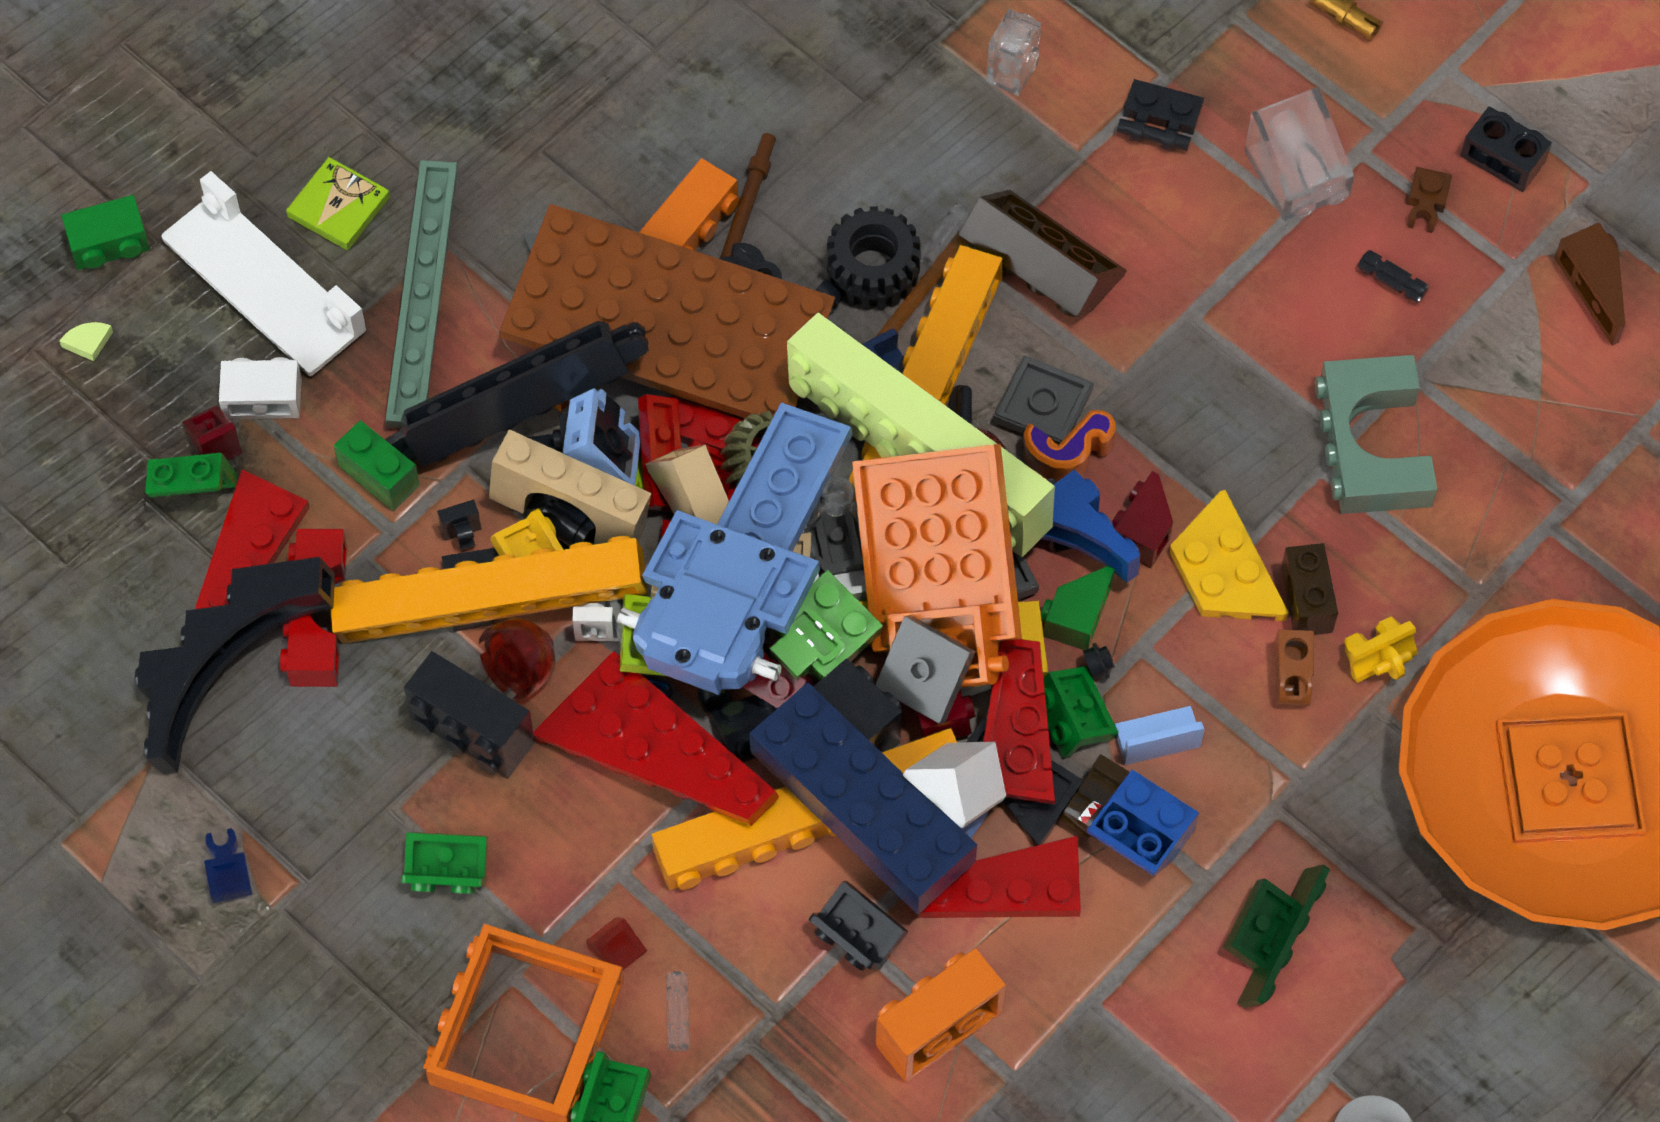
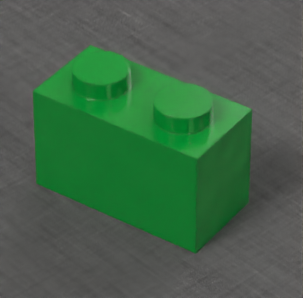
M134 195L61 214L78 270L97 268L106 262L120 258H133L142 252L150 250Z
M361 420L333 445L338 467L392 511L396 510L420 486L416 464Z

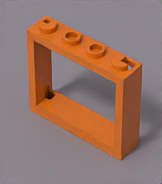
M483 924L479 937L475 936L473 942L469 943L466 957L470 960L465 973L459 971L452 988V995H455L452 1006L450 1009L445 1008L440 1016L437 1031L441 1032L438 1042L436 1046L430 1045L426 1052L427 1059L423 1069H426L429 1085L544 1122H571L573 1105L577 1100H580L584 1090L583 1075L585 1068L589 1062L593 1063L595 1054L599 1050L624 983L623 968ZM494 952L598 985L554 1104L448 1070Z

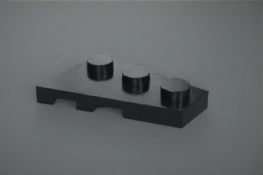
M985 717L967 742L984 741L987 722ZM1052 760L1056 805L1006 797L1002 801L1036 845L1044 844L1061 819L1068 803L1078 792V788L1084 781Z

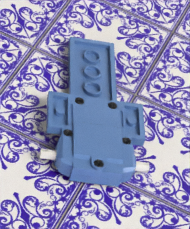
M781 403L718 524L676 510L642 575L645 583L659 587L656 595L649 601L641 614L624 607L621 609L617 619L618 624L634 628L633 640L636 649L643 655L648 669L717 695L724 689H740L748 681H753L757 674L773 681L778 679V675L780 676L781 665L763 659L764 632L768 627L784 634L788 633L820 570L818 560L795 553L793 550L853 435L851 426Z

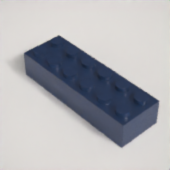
M808 682L749 733L750 752L917 915L976 862L977 844L941 809L910 783L883 753Z

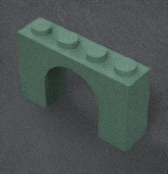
M1414 355L1323 362L1321 375L1315 377V395L1317 399L1323 400L1324 410L1320 411L1322 433L1328 432L1329 443L1325 446L1327 466H1333L1335 477L1331 478V494L1333 500H1339L1341 514L1433 506L1438 489L1432 456L1391 459L1374 456L1363 450L1356 443L1349 425L1358 415L1369 410L1415 406L1420 386Z

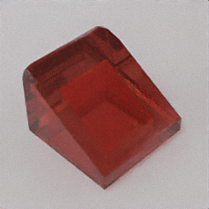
M620 917L614 918L586 940L589 947L602 961L621 966L623 970L647 952V949L628 922Z

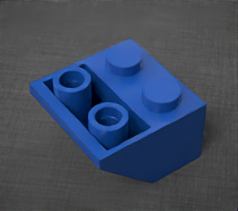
M1132 769L1089 826L1087 833L1152 876H1155L1175 859L1194 833L1199 812Z

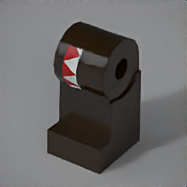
M1100 754L1092 765L1090 773L1078 788V792L1065 808L1061 821L1089 838L1091 835L1087 833V829L1124 781L1129 771Z

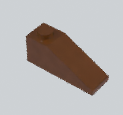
M1596 223L1562 238L1555 255V260L1613 346L1619 343L1625 327L1619 251L1615 238L1610 233H1606L1600 223Z

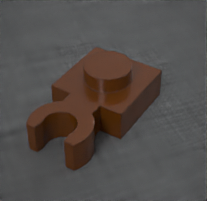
M1416 167L1407 205L1414 206L1409 214L1408 228L1413 229L1415 220L1424 218L1429 222L1427 232L1432 233L1438 219L1437 212L1443 213L1452 174Z

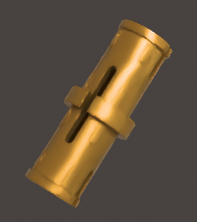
M1310 0L1312 6H1316L1335 18L1336 24L1341 27L1344 25L1348 26L1369 41L1374 39L1373 34L1377 35L1382 27L1383 21L1359 8L1355 0Z

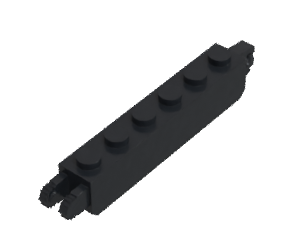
M596 321L404 410L401 418L402 429L385 440L409 460H417L421 468L430 463L441 462L454 452L465 447H473L482 442L483 439L500 431H508L530 417L543 415L550 411L552 407L604 383L615 382L622 375L629 372L628 363L639 359L640 356L643 357L649 351L648 339L645 337V327L633 321V323L629 322L628 325L625 324L612 330L608 323Z

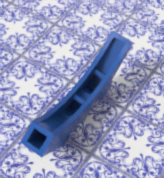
M1074 469L1053 484L1055 486L1053 527L1041 539L1079 550L1105 566L1115 568L1114 573L1126 583L1139 574V549L1131 539L1123 538L1114 529L1107 515L1099 512L1100 492L1093 481L1088 478L1084 479Z

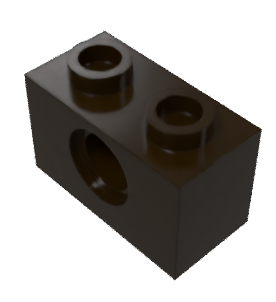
M1324 543L1286 547L1281 572L1293 630L1314 631V635L1333 633L1338 609Z

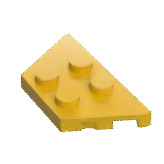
M1226 490L1220 491L1176 538L1169 549V553L1202 617L1220 618L1228 615L1235 619L1251 620L1252 616L1275 617V621L1282 622L1287 620L1289 612Z

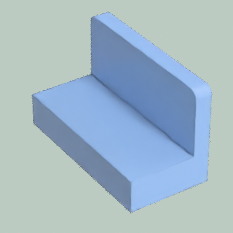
M1191 706L1115 724L1119 732L1116 738L1125 765L1201 747L1205 731L1202 722L1196 723Z

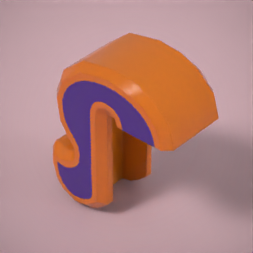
M1090 410L1059 445L1033 424L1028 423L1023 434L1022 449L1024 460L1032 470L1045 479L1053 478L1058 482L1074 469L1082 476L1088 468L1091 451H1096L1100 457H1104L1112 449L1116 433V422L1113 416L1106 411Z

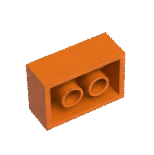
M976 948L966 955L963 952L956 954L944 965V971L934 978L930 975L922 978L911 989L912 993L900 1002L898 999H894L879 1011L876 1025V1047L905 1083L1003 1013L1006 984Z

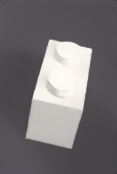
M283 357L262 361H252L247 358L221 361L219 388L221 410L229 419L300 418L302 377L298 361Z

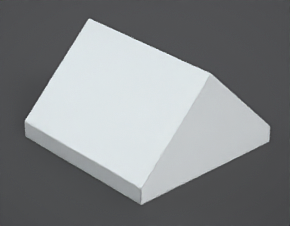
M995 742L946 743L906 769L903 773V776L961 828H964L989 811L1006 797Z

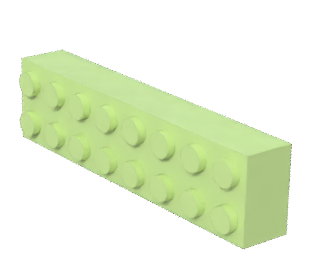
M820 313L813 316L787 341L788 375L791 389L802 398L807 397L817 404L826 417L830 419L835 418L842 424L851 426L852 436L860 441L865 440L876 448V451L882 458L997 444ZM1001 447L1012 550L1023 557L1053 527L1055 486Z

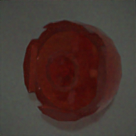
M523 618L508 619L486 629L479 638V644L484 642L486 652L482 653L480 658L489 678L502 692H506L509 687L514 693H517L513 697L515 699L527 698L547 683L555 669L553 640L545 630L532 621Z

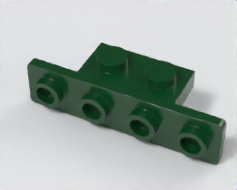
M1324 864L1305 869L1291 897L1266 878L1256 881L1223 946L1225 950L1253 969L1238 1000V1004L1242 1007L1262 1005L1272 997L1276 989L1274 982L1280 970L1290 961L1293 955L1291 948L1297 936L1307 927L1310 920L1308 914L1314 902L1322 896L1327 884L1325 880L1330 869Z

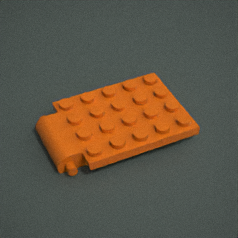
M1001 444L853 461L852 467L868 611L883 625L882 633L872 641L873 652H889L904 616L911 615L976 651L961 687L995 684L998 680L999 672L1007 671L1009 668L1007 656L998 655L997 641L1022 639Z

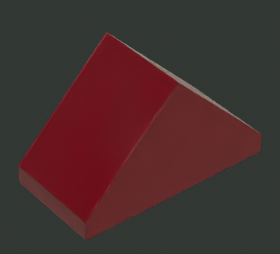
M217 405L182 422L200 455L222 453L228 461L243 454L233 422Z

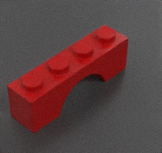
M297 529L296 543L289 544L288 560L321 557L335 573L334 585L344 582L348 547L344 529ZM312 614L304 615L283 624V635L288 637V649H281L280 669L281 672H287L290 686L338 687L340 649L336 635L319 627L313 621Z

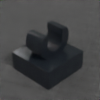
M474 499L437 511L440 529L445 541L457 538L461 551L476 546L473 532L482 529Z

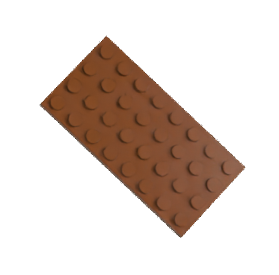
M549 204L500 327L499 337L538 349L596 321L608 323L612 330L625 324L628 325L629 322H638L645 327V337L648 339L649 351L643 357L640 356L639 359L628 363L629 372L622 375L621 378L743 418L751 414L757 413L759 415L770 411L772 416H774L781 403L797 408L800 396L789 385L787 341L817 313L829 319L835 297Z

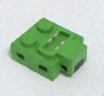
M827 570L812 584L788 633L784 634L770 628V631L779 640L770 648L769 656L780 663L796 680L806 676L811 671L821 681L846 658L851 662L882 633L883 625Z

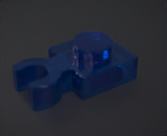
M232 828L227 829L229 839L224 845H216L212 833H207L205 837L210 854L216 857L204 861L213 903L253 895L244 852L234 854L238 848V840Z

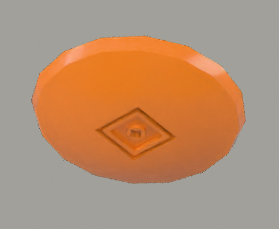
M1548 599L1487 614L1433 654L1403 707L1399 774L1420 834L1468 888L1533 922L1608 930L1660 917V626L1622 607ZM1566 771H1571L1573 777L1580 778L1576 781L1575 786H1569L1568 780H1561Z

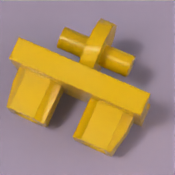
M1390 616L1379 622L1375 627L1376 637L1367 640L1363 634L1358 632L1345 638V653L1350 661L1351 676L1357 683L1375 674L1380 676L1386 672L1395 680L1405 676L1403 664L1411 661L1412 657L1418 654L1414 640L1416 627L1411 621L1400 624Z

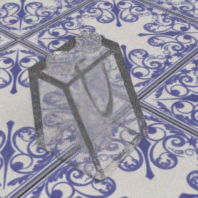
M1318 87L1251 113L1244 152L1284 221L1294 217H1306L1319 207L1327 204H1339L1350 196L1354 174L1323 95Z

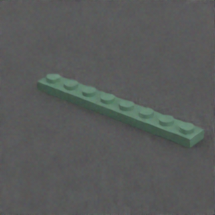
M420 160L385 419L387 428L402 429L401 418L404 410L429 399L458 176L457 162Z

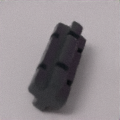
M1372 250L1364 253L1358 265L1360 270L1368 275L1374 273L1375 279L1398 293L1404 291L1405 297L1415 303H1419L1424 298L1429 288L1427 283L1419 278L1411 279L1412 274L1387 259L1383 262L1381 260L1382 256Z

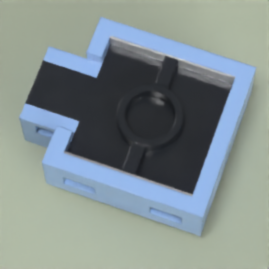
M593 388L570 399L563 454L635 486L641 440L640 432L630 422L624 425L625 411L603 389L597 391Z

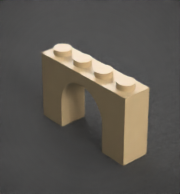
M510 429L492 461L489 499L524 514L534 493L552 495L574 505L593 521L596 527L594 545L608 543L610 538L616 536L636 538L639 542L645 530L652 493Z

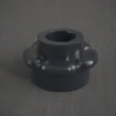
M1093 643V647L1083 651L1089 670L1094 680L1103 676L1109 679L1110 673L1108 670L1115 668L1107 646L1099 648L1097 643Z

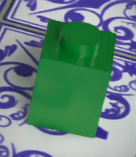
M1106 566L1059 586L1054 599H1046L1041 611V621L1045 622L1044 637L1082 650L1088 649L1112 588L1115 568Z

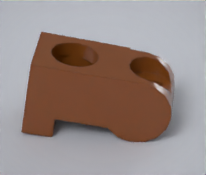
M1278 629L1274 641L1277 704L1309 706L1312 694V676L1314 675V631Z

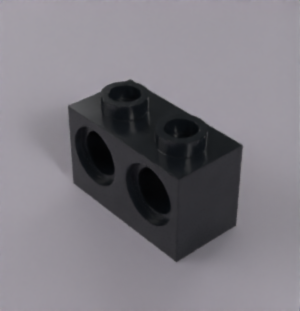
M1488 106L1466 135L1460 156L1524 192L1546 163L1552 142L1547 140L1540 132L1530 130L1514 121L1507 113L1499 112ZM1487 136H1493V137H1495V138H1497V139H1492V138H1489V137H1487ZM1519 154H1524L1528 157H1522Z

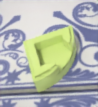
M85 323L69 330L59 342L62 348L95 361L112 335L113 330L111 325L105 323Z

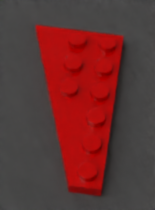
M615 651L533 731L535 741L545 745L549 743L563 749L568 754L576 757L582 756L599 763L601 767L649 786H658L670 791L677 797L685 800L687 798L706 805L710 810L751 826L779 798L777 792L643 675L620 671V655Z

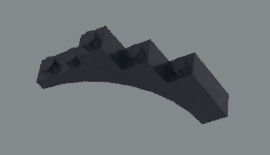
M321 557L232 569L231 584L227 587L229 605L186 610L185 626L181 629L182 647L140 652L139 667L135 670V683L137 688L151 700L147 704L149 734L144 742V752L147 760L161 773H178L183 742L193 714L208 688L227 664L251 643L276 627L304 615L333 609L335 573Z

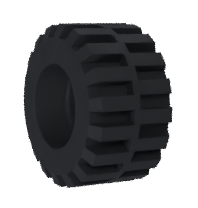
M870 206V211L866 212L862 208L855 209L854 216L851 217L845 214L841 217V225L835 223L831 229V236H828V280L836 286L841 297L846 295V303L852 306L856 302L861 303V309L869 310L870 305H877V310L885 309V304L889 302L892 306L900 303V296L907 298L912 293V286L916 287L920 273V238L916 236V228L913 224L907 225V218L902 214L897 217L893 216L894 210L886 208L884 212L878 211V206ZM874 250L886 253L892 260L883 265L869 266L859 262L855 257L863 252Z

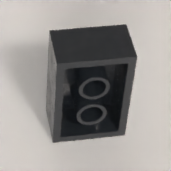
M433 651L430 652L404 686L411 723L414 727L426 735L434 733L443 739L444 744L458 755L466 753L476 759L477 765L491 775L498 773L508 779L535 743L530 710Z

